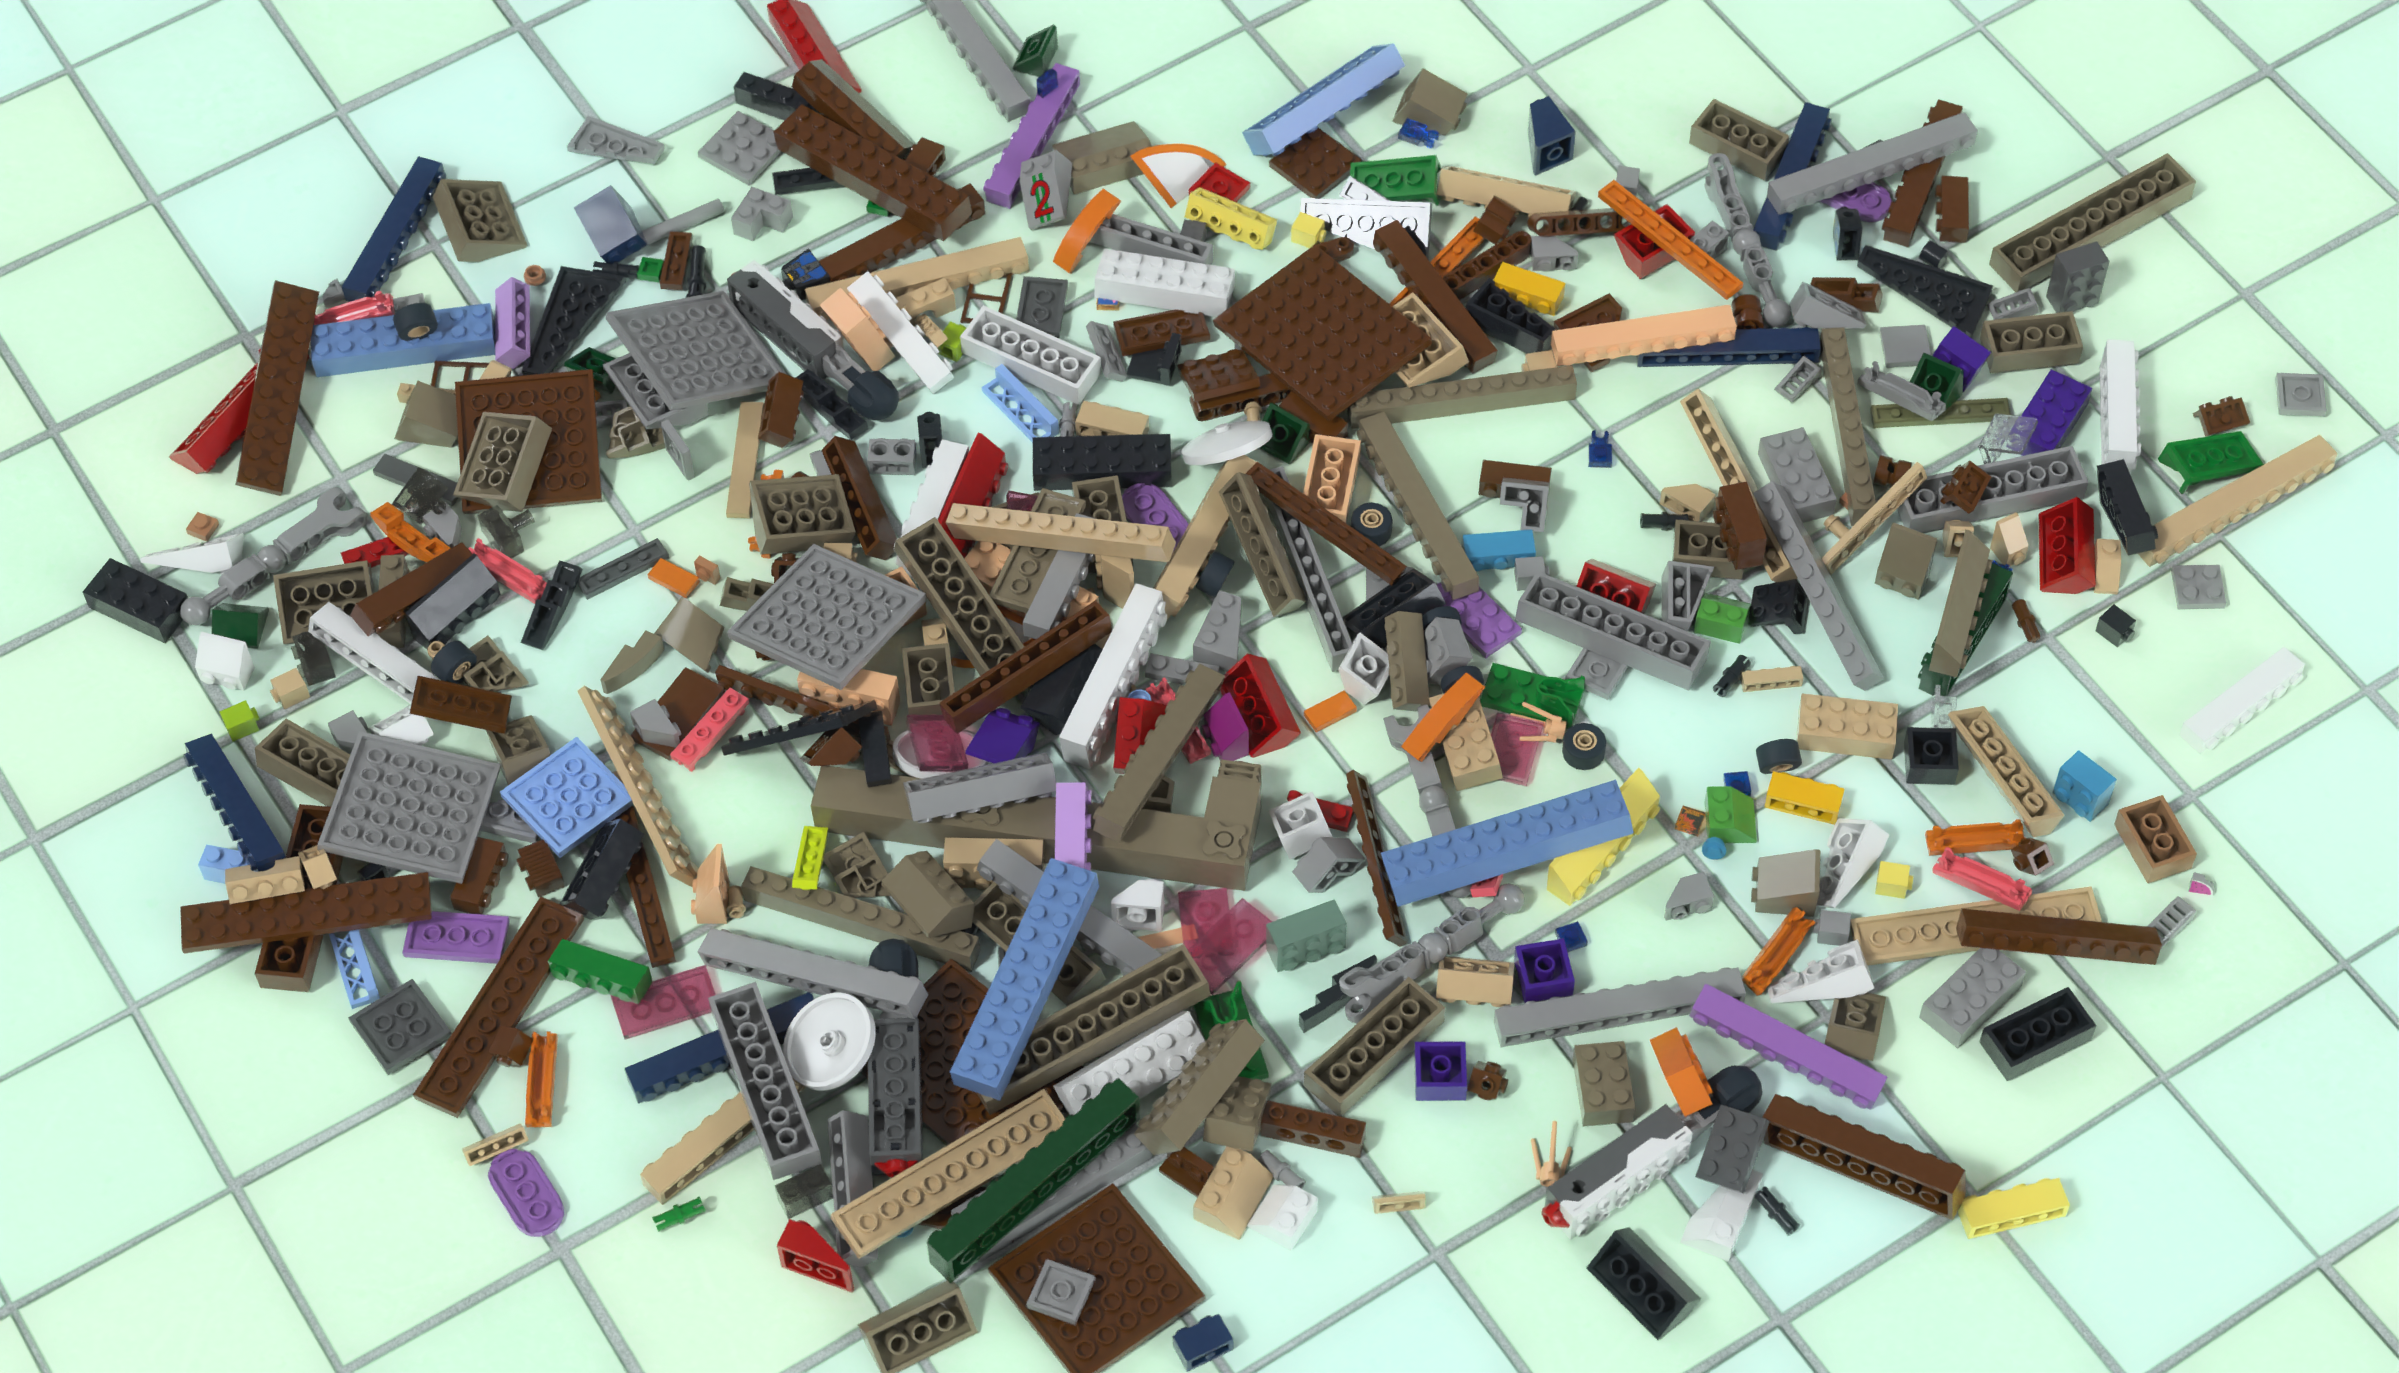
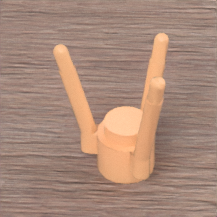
M1523 702L1522 706L1548 718L1546 722L1515 713L1510 714L1511 718L1543 726V733L1548 734V736L1519 737L1520 741H1549L1556 743V739H1563L1566 721H1563L1562 717L1552 715L1526 702Z
M1555 1120L1552 1122L1549 1161L1544 1162L1542 1167L1536 1140L1534 1138L1531 1139L1536 1179L1540 1180V1184L1545 1187H1549L1565 1175L1572 1151L1571 1147L1567 1148L1560 1168L1559 1164L1555 1162L1557 1121Z

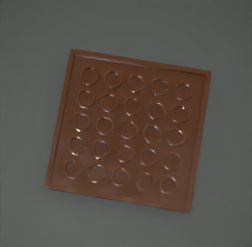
M592 369L455 382L460 474L483 412L536 416L550 426L552 430L524 509L602 502L594 373ZM462 499L463 514L506 511Z
M1114 1183L988 1267V1273L1068 1373L1102 1372L1205 1300V1294ZM1046 1259L1095 1276V1282L1076 1325L1027 1308L1028 1299Z

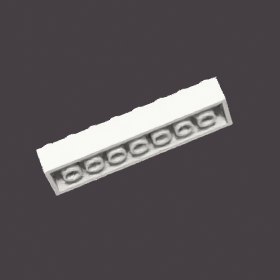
M1138 583L1135 584L1059 736L1065 762L1089 770L1094 762H1098L1101 755V747L1103 743H1107L1109 740L1110 729L1113 723L1116 724L1118 721L1120 697L1127 698L1130 694L1131 685L1137 683L1139 670L1142 665L1144 666L1147 663L1149 649L1151 646H1155L1158 639V631L1160 627L1163 628L1166 624V603L1163 601L1162 591Z

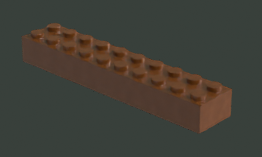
M804 105L799 106L773 131L778 150L942 241H945L972 214L968 195Z

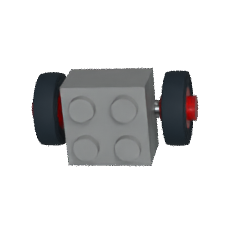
M1442 606L1425 613L1422 616L1428 684L1441 685L1443 693H1446L1467 672L1484 685V678L1480 669L1476 666L1467 665L1473 657L1461 627L1462 620L1458 610L1451 606Z

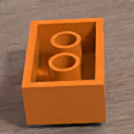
M1676 1027L1650 1039L1664 1077L1684 1117L1711 1105L1712 1101L1709 1094L1713 1093L1687 1035L1681 1036Z

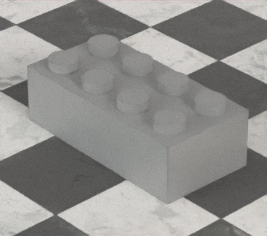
M1804 427L1760 438L1758 456L1770 482L1773 480L1784 487L1802 523L1834 515L1837 498Z
M1979 948L1922 1004L1919 1018L1958 1049L2022 986L2026 971L2000 950Z

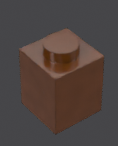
M500 1025L489 1053L497 1058L496 1062L502 1066H522L533 1039L517 1028Z

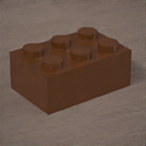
M1747 481L1720 486L1718 497H1715L1716 510L1713 511L1715 523L1719 524L1721 528V541L1727 545L1728 561L1733 562L1735 570L1763 565L1767 537Z

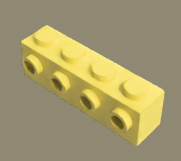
M1200 187L1190 193L1184 216L1190 220L1205 222L1206 227L1211 228L1213 232L1226 234L1232 240L1250 244V247L1258 250L1264 249L1272 243L1277 223L1275 218Z
M2044 1178L2030 1185L2018 1184L2009 1190L2002 1191L1997 1189L1979 1197L1976 1195L1964 1198L1958 1210V1215L1967 1238L1971 1239L2065 1217L2070 1204L2060 1179Z

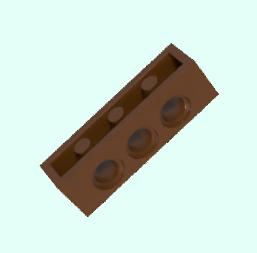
M1267 1100L1261 1120V1136L1360 1158L1366 1137V1122Z

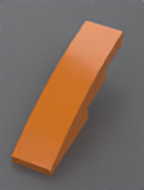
M1466 672L1429 710L1401 747L1418 761L1422 762L1435 743L1440 744L1452 726L1459 725L1485 686Z

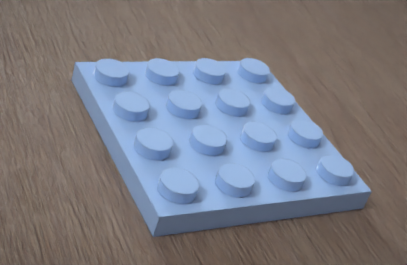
M578 737L572 739L500 791L501 797L548 844L559 858L634 805L624 784Z

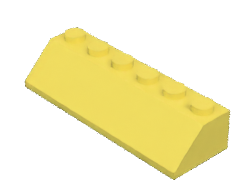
M1637 768L1620 787L1630 814L1634 833L1556 857L1550 863L1546 890L1570 906L1575 900L1579 901L1584 896L1589 884L1596 883L1601 876V871L1613 864L1620 850L1622 852L1625 851L1631 842V838L1635 834L1639 835L1643 831L1648 819H1654L1660 810V795L1640 768Z

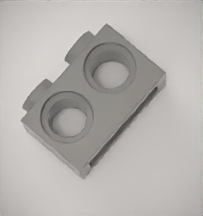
M1712 220L1689 240L1715 260L1727 250L1729 232Z
M906 438L869 439L867 458L869 474L915 475L917 457L915 440Z

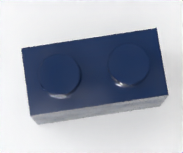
M1219 1313L1202 1318L1198 1324L1190 1328L1183 1327L1172 1336L1173 1348L1187 1372L1234 1350V1339Z

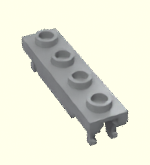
M1876 361L1872 362L1873 367H1866L1864 369L1865 375H1861L1858 378L1857 385L1930 421H1933L1946 409V404L1940 401L1941 393L1934 392L1931 397L1927 390L1892 373L1885 374L1881 372Z

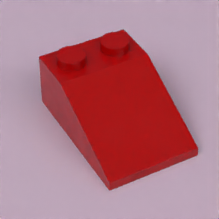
M789 1219L776 1245L781 1267L852 1293L854 1285L850 1266L809 1223L803 1220L794 1221Z

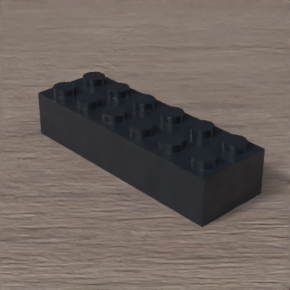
M1170 434L1032 437L1034 491H1041L1042 488L1048 490H1072V482L1117 475L1120 489L1128 488L1138 483H1145V485L1149 486L1152 484L1157 487H1172Z

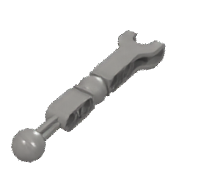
M1722 153L1713 154L1708 159L1707 167L1710 175L1705 178L1704 187L1709 200L1714 202L1725 228L1731 237L1733 249L1740 255V261L1743 262V269L1750 286L1756 292H1761L1766 304L1762 311L1765 322L1773 327H1781L1791 317L1790 306L1786 301L1778 299L1771 284L1772 267L1765 251L1761 248L1759 235L1756 231L1752 230V223H1749L1750 217L1736 186L1734 171L1728 157ZM1714 163H1722L1724 165L1723 169L1717 170Z
M339 487L331 488L319 496L315 511L281 533L277 539L273 540V545L264 546L257 556L252 554L251 557L243 559L225 571L219 577L218 588L203 598H187L181 605V617L189 625L198 626L204 624L209 619L210 609L230 596L233 600H240L261 586L270 578V574L280 572L286 563L290 565L291 562L299 560L332 537H347L356 533L367 523V513L360 507L340 511L346 502L345 492Z
M1426 704L1417 708L1418 719L1411 726L1398 724L1394 715L1385 717L1383 720L1391 746L1407 755L1419 793V806L1426 814L1433 837L1456 829L1449 809V796L1442 788L1431 750L1421 762L1401 747L1415 727L1429 712V706ZM1472 884L1447 892L1456 898H1465L1471 894L1470 888Z
M1510 883L1501 885L1496 896H1494V901L1480 910L1475 907H1466L1444 920L1439 927H1435L1434 933L1424 934L1418 940V943L1414 941L1412 944L1402 947L1368 969L1355 967L1344 974L1339 980L1340 989L1346 995L1353 997L1345 1005L1346 1018L1350 1022L1357 1024L1408 977L1412 980L1416 979L1426 969L1431 968L1430 964L1442 961L1447 954L1451 955L1453 954L1452 952L1461 950L1481 937L1483 934V923L1500 912L1509 915L1517 913L1523 907L1525 899L1520 887ZM1363 1008L1362 1011L1357 1012V1013H1354V1012L1358 1011L1359 1009Z

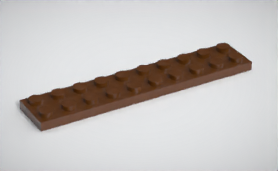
M277 280L273 283L235 482L236 486L281 496L283 492L319 291Z
M428 872L330 885L325 889L320 887L315 889L309 888L302 892L230 904L229 900L180 906L181 949L183 954L429 920L432 919L430 877Z
M540 896L413 1093L415 1100L456 1118L460 1116L496 1059L489 1053V1050L500 1025L516 1028L551 973L548 963L549 958L562 939L572 940L584 921L583 914Z

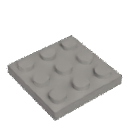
M737 111L697 153L698 158L750 186L782 151L777 149L773 129Z

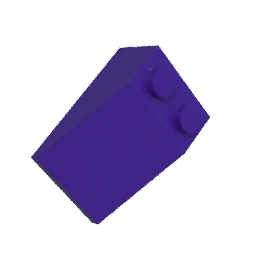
M996 708L987 715L967 747L965 754L991 763L1025 757L1035 747L1040 723L1033 721V718L1030 716H1018L1012 714L1009 709Z

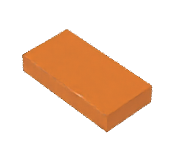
M662 558L659 559L647 574L649 580L685 598H688L700 583L698 576Z
M1344 690L1304 710V717L1315 732H1318L1357 712V707Z

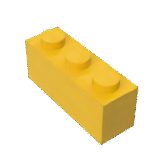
M1502 262L1493 280L1495 281V286L1500 290L1504 288L1508 291L1509 297L1516 302L1520 301L1526 305L1525 307L1544 314L1555 316L1564 298L1565 282Z
M1773 771L1764 808L1835 825L1845 788L1834 784L1816 782L1810 778L1791 776L1786 772L1779 773Z

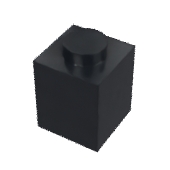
M2113 604L2099 617L2095 631L2118 648L2124 641L2127 643L2134 636L2136 620Z

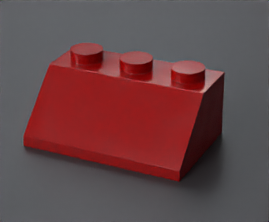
M1668 204L1654 211L1688 239L1695 235V231ZM1632 224L1614 234L1626 265L1639 279L1675 259Z
M1590 559L1584 563L1576 587L1644 614L1651 601L1656 583L1595 559Z
M1120 697L1113 765L1115 774H1125L1124 770L1129 762L1130 754L1135 755L1139 745H1145V738L1150 729L1155 730L1156 721L1161 714H1166L1165 709L1167 705L1146 699Z

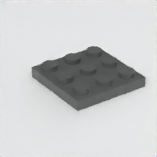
M413 978L348 1017L353 1028L387 1075H390L445 1041L452 1034Z

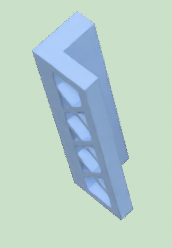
M1003 364L996 367V378L981 387L982 392L1031 442L1032 437H1036L1033 434V429H1043L1046 434L1041 437H1055L1058 435V420ZM1000 385L1004 392L1003 394H993L991 390ZM1015 401L1018 406L1017 408H1007L1005 402ZM1019 415H1029L1032 418L1031 423L1021 422Z
M359 929L348 931L344 940L336 937L334 933H329L351 1008L355 1009L378 1000L380 996ZM345 947L355 951L350 960L341 956ZM351 967L361 971L356 980L347 977ZM358 987L367 991L368 996L354 1000L353 994Z

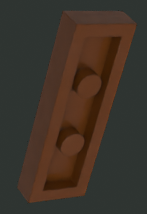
M670 231L660 279L661 289L683 290L693 240L692 233Z

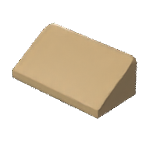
M1418 1191L1372 1196L1373 1211L1375 1214L1424 1209L1425 1193Z

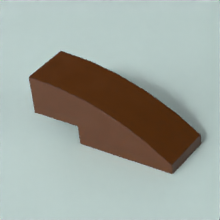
M1812 277L1810 285L1860 309L1862 312H1879L1883 297L1880 284L1857 283L1856 277Z

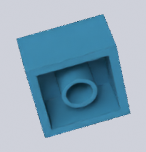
M2078 750L2060 767L2053 794H2055L2058 800L2073 808L2079 816L2091 822L2109 805L2117 779Z

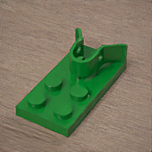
M1437 155L1351 163L1350 176L1391 201L1425 199L1434 203L1435 206H1439L1436 191L1437 174L1441 171V164Z
M2241 431L2169 442L2158 457L2160 463L2172 468L2174 471H2179L2185 480L2179 489L2181 494H2184L2188 486L2198 484L2201 481L2250 473L2264 465Z
M1492 663L1480 698L1481 706L1546 722L1548 718L1522 706V703L1526 702L1552 715L1562 717V720L1566 721V729H1569L1574 724L1585 688V677L1581 675L1580 678L1564 680Z
M1241 981L1236 982L1233 990L1209 996L1193 1005L1204 1041L1209 1038L1210 1030L1219 1023L1225 1024L1233 1020L1246 1019L1253 1027L1242 995ZM1260 1048L1238 1076L1259 1080L1269 1078V1072Z

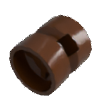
M1744 294L1732 301L1731 308L1736 329L1764 328L1761 301L1757 296Z
M1880 455L1873 484L1884 487L1888 484L1893 486L1911 468L1912 462L1901 459L1894 462L1892 457Z

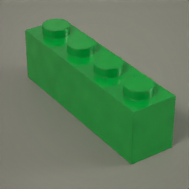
M565 939L560 941L548 960L552 976L556 979L575 983L582 988L588 987L597 990L603 995L609 994L618 997L625 1002L630 1001L639 1004L653 982L648 966Z

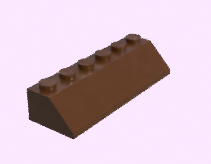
M823 60L809 61L794 74L791 87L822 116L901 159L910 153L914 144Z

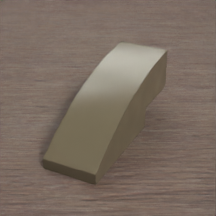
M727 577L719 606L748 611L773 584L753 578L748 583Z
M645 630L634 647L625 644L600 679L603 693L609 694L643 674L663 653L662 637Z

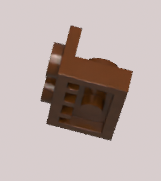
M2233 396L2220 399V404L2216 405L2208 402L2198 406L2199 410L2192 413L2194 418L2199 417L2205 437L2250 424L2242 397L2233 399Z
M1968 461L1962 466L1959 464L1952 471L1951 476L1953 478L1943 488L1942 493L1944 495L1940 502L1945 504L1951 500L1969 514L1974 511L1991 476L1972 461Z
M1183 1146L1180 1151L1167 1153V1159L1159 1167V1172L1198 1198L1214 1166Z

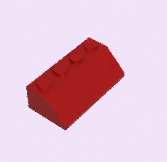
M2078 497L2039 513L2040 591L2078 594L2096 586L2094 509Z
M1247 653L1224 674L1225 677L1220 692L1222 696L1230 692L1249 730L1250 757L1255 758L1285 748L1301 734L1266 658Z

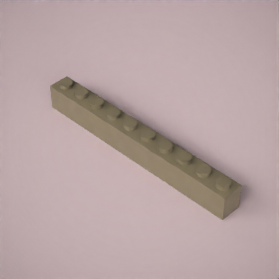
M1825 328L1821 331L1820 352L1844 490L1847 495L1850 524L1854 526L1873 507L1876 500L1845 328Z
M1573 365L1417 385L1410 388L1401 387L1366 393L1347 408L1351 429L1359 428L1360 419L1381 412H1385L1389 421L1393 424L1576 399L1577 381Z
M1385 412L1360 419L1357 437L1361 440V443L1365 444L1369 459L1374 460L1378 475L1383 476L1387 491L1392 492L1394 495L1396 507L1402 509L1405 523L1411 525L1416 542L1420 541L1425 558H1429L1432 562L1434 574L1440 576L1445 593L1449 592L1451 598L1455 600L1478 592L1479 576Z
M1200 663L1195 671H1189L1185 679V686H1179L1175 694L1176 699H1171L1165 709L1166 714H1161L1158 717L1155 730L1150 729L1145 738V745H1139L1134 756L1135 760H1129L1124 770V776L1119 775L1114 784V791L1109 790L1104 798L1103 807H1097L1093 815V819L1096 820L1093 831L1120 843L1203 718V715L1219 694L1225 675Z
M750 866L741 885L743 898L746 902L878 943L891 938L904 940L919 956L945 964L952 959L967 971L972 972L981 952L978 936L955 931L927 938L907 914L817 887V890L792 888L791 878Z

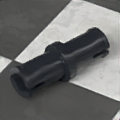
M594 261L593 267L602 268V270L593 269V271L638 280L637 273H631L630 271H638L639 265L620 264L618 261H614V263Z
M1661 512V514L1641 513L1640 528H1661V530L1675 528V521H1688V514H1667V512Z
M1738 655L1733 664L1723 671V676L1713 686L1714 692L1720 688L1717 693L1718 696L1725 697L1732 686L1739 683L1742 672L1751 665L1749 659L1745 664L1743 663L1747 658L1746 656Z
M1767 1186L1763 1187V1191L1759 1190L1754 1195V1198L1768 1212V1217L1771 1220L1774 1219L1786 1232L1787 1236L1791 1235V1231L1795 1232L1800 1227V1224L1786 1210V1205L1783 1202L1780 1203L1768 1190Z

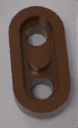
M1339 237L1316 244L1337 262L1351 258L1354 253V243L1346 237Z

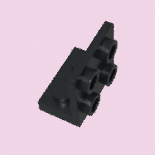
M1172 333L1170 341H1166L1162 349L1133 354L1126 372L1127 376L1170 386L1182 351L1181 334Z
M1797 579L1755 586L1749 613V626L1755 627L1784 621V624L1788 626L1793 634L1803 633L1808 597Z

